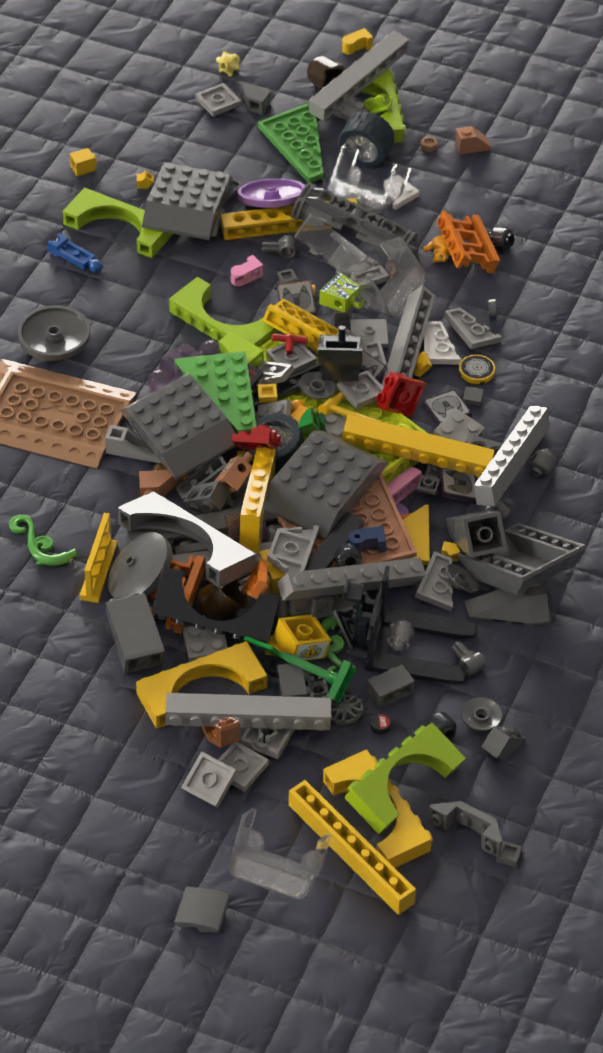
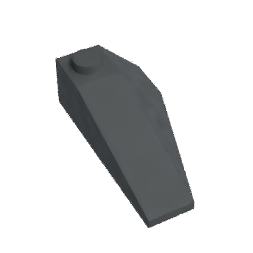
M543 581L539 586L531 587L521 595H515L499 589L467 600L464 603L469 619L491 622L495 619L504 620L508 624L521 622L524 623V626L550 624L548 597Z

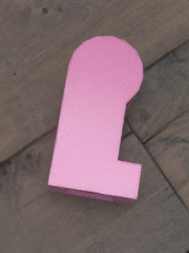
M253 255L247 258L246 263L231 268V283L234 286L248 284L263 276V264Z

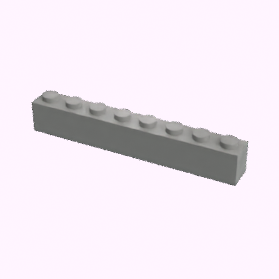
M395 30L387 35L358 61H355L353 65L344 70L342 74L334 78L330 84L323 87L319 93L312 96L309 100V113L322 121L328 119L409 51V39Z
M423 285L408 295L384 378L389 376L391 371L412 378L435 299V295Z
M540 406L529 407L474 484L477 505L495 507L550 428L548 408Z
M421 558L291 572L281 578L277 584L282 600L286 601L343 594L347 578H351L350 583L364 585V591L380 589L386 566H390L389 588L415 585L426 576Z
M166 693L165 725L214 727L215 724L220 723L219 720L231 717L240 722V728L330 730L331 698Z

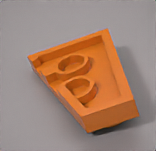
M259 559L255 566V571L251 572L241 589L255 599L260 594L263 595L268 587L267 573L269 569H267L266 560Z

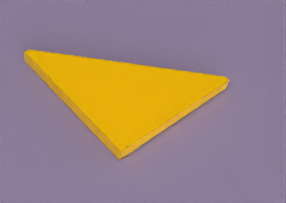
M424 505L404 518L403 522L417 551V557L414 558H421L422 564L428 565L430 561L429 505Z

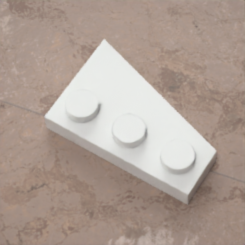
M428 321L424 333V352L428 354L431 364L460 365L461 359L456 354L455 347L451 344L449 335L442 322Z

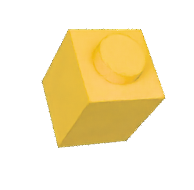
M89 148L70 153V166L76 176L96 171L95 164L97 159Z

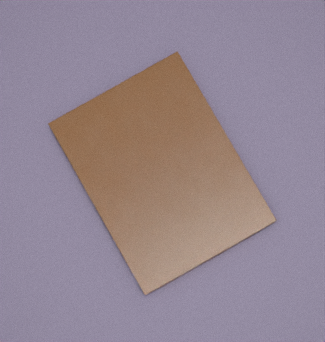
M2 359L0 361V444L97 469L106 453L105 437L110 425H121L124 415L120 410L132 404L137 393Z

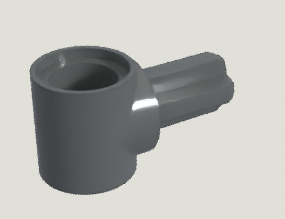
M286 235L279 239V242H263L262 251L279 252L281 257L290 259L295 256V239L292 236Z
M456 642L452 646V651L461 659L460 667L466 669V676L469 677L486 668V660L480 652L469 651L460 642Z

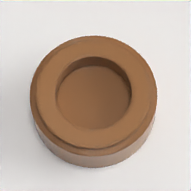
M424 137L421 140V149L426 152L435 151L438 142L434 137Z

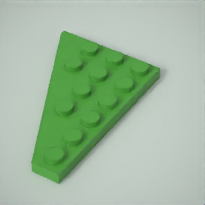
M309 103L258 122V128L308 183L323 178L316 116L309 113Z
M246 351L174 359L175 367H178L183 372V375L190 373L228 418L237 434H239V431L251 434L252 427L257 426Z

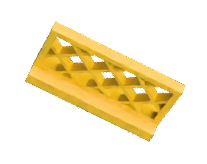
M284 298L275 305L270 304L262 320L286 335L292 334L294 336L308 337V343L304 345L317 352L320 335L338 334V328Z
M109 513L103 514L84 570L85 581L80 593V600L100 602L118 548V540L111 539Z

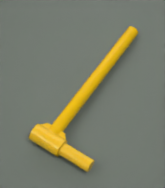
M341 392L328 399L319 407V412L324 415L334 412L347 417V414L376 420L337 406V403L344 399V394Z

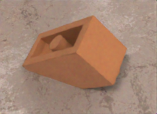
M474 127L456 129L455 146L459 155L492 149L488 138Z
M168 470L139 471L140 497L153 491L163 497L177 486V480Z

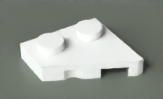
M397 174L384 181V188L388 192V197L393 203L394 210L419 196V190Z

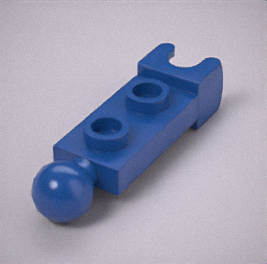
M58 233V242L48 241V251L56 257L60 256L83 270L89 266L93 273H99L103 269L102 262L95 259L94 254L68 241L66 236Z

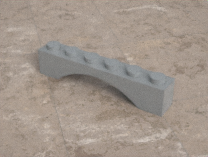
M110 425L105 437L106 454L163 464L141 436L129 428Z

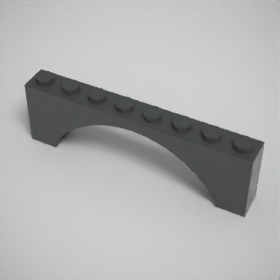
M154 491L118 507V524L129 531L140 529L171 531L191 537L203 544L212 556L211 560L206 563V580L219 588L255 571L256 557L254 552Z

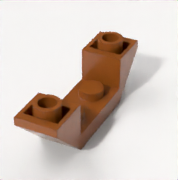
M223 718L214 727L201 726L207 740L220 748L240 741V722L234 718Z

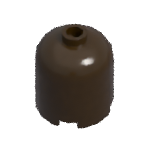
M318 56L308 65L307 77L312 84L321 90L330 84L334 78L342 74L345 68L327 56Z
M236 579L220 588L213 583L203 587L197 597L200 613L208 619L222 620L247 606V594H243L240 589L242 583Z

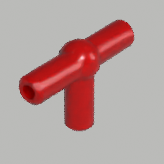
M272 334L271 337L272 341L286 342L287 354L293 353V343H308V337L294 336L292 334Z

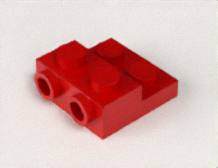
M391 371L389 376L384 378V388L376 397V405L384 411L412 417L426 383Z
M258 425V428L252 427L251 435L245 431H239V434H232V442L244 450H256L257 447H266L278 451V446L281 445V435L277 434L276 430H272L267 425Z

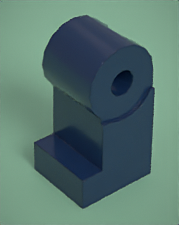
M383 526L362 528L350 532L349 543L355 545L359 552L377 548L378 553L386 552Z

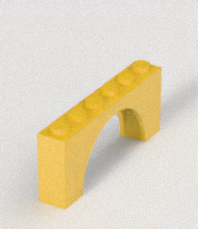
M257 447L240 514L239 544L255 554H259L267 490L275 477L276 449Z
M247 641L136 681L137 695L156 729L166 726V693H177L184 685L193 680L203 677L227 678L241 685L248 694L267 688V674Z
M366 749L323 769V782L333 796L349 792L347 789L349 785L355 780L360 782L362 780L361 776L368 769L373 771L376 768L377 760ZM388 777L389 797L400 815L396 818V825L391 834L377 844V851L396 868L430 852L433 839L430 832L421 825L420 818L412 813L409 803L402 799L398 788L391 784Z

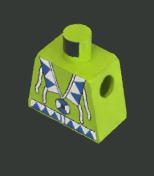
M339 272L320 290L319 304L341 312H347L352 306L361 309L364 305V299L360 298L359 285Z

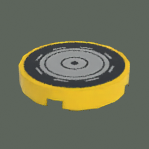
M470 355L461 360L459 373L462 379L468 383L480 384V382L484 381L487 383L494 377L495 364L486 356Z

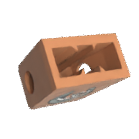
M244 451L241 456L232 458L214 481H220L230 494L238 491L251 472L252 466L249 463L253 459L252 454Z

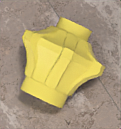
M223 51V55L220 58H216L220 67L219 72L223 71L228 76H233V71L239 69L240 58L237 54H229L227 51Z

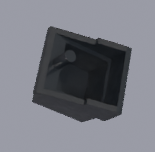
M345 326L338 327V335H320L318 364H321L322 380L359 381V368L363 362L364 336L346 335Z

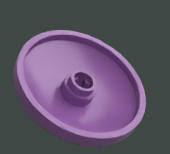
M290 179L257 180L241 186L238 189V199L243 204L254 207L275 208L288 206L296 203L305 185Z

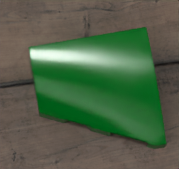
M312 408L307 409L299 421V429L306 438L313 431H320L326 428L324 414L319 413L317 410L314 411Z

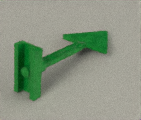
M247 636L244 638L245 641L295 666L327 679V682L332 684L327 697L339 704L357 669L351 662L344 660L338 673L334 671L329 672L294 655L280 652L271 645Z

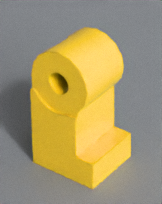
M365 28L342 38V51L345 54H353L355 51L363 48L366 50L373 48V36Z

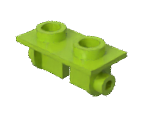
M381 94L374 98L366 99L364 106L370 113L378 114L392 107L395 96L389 98L388 95Z

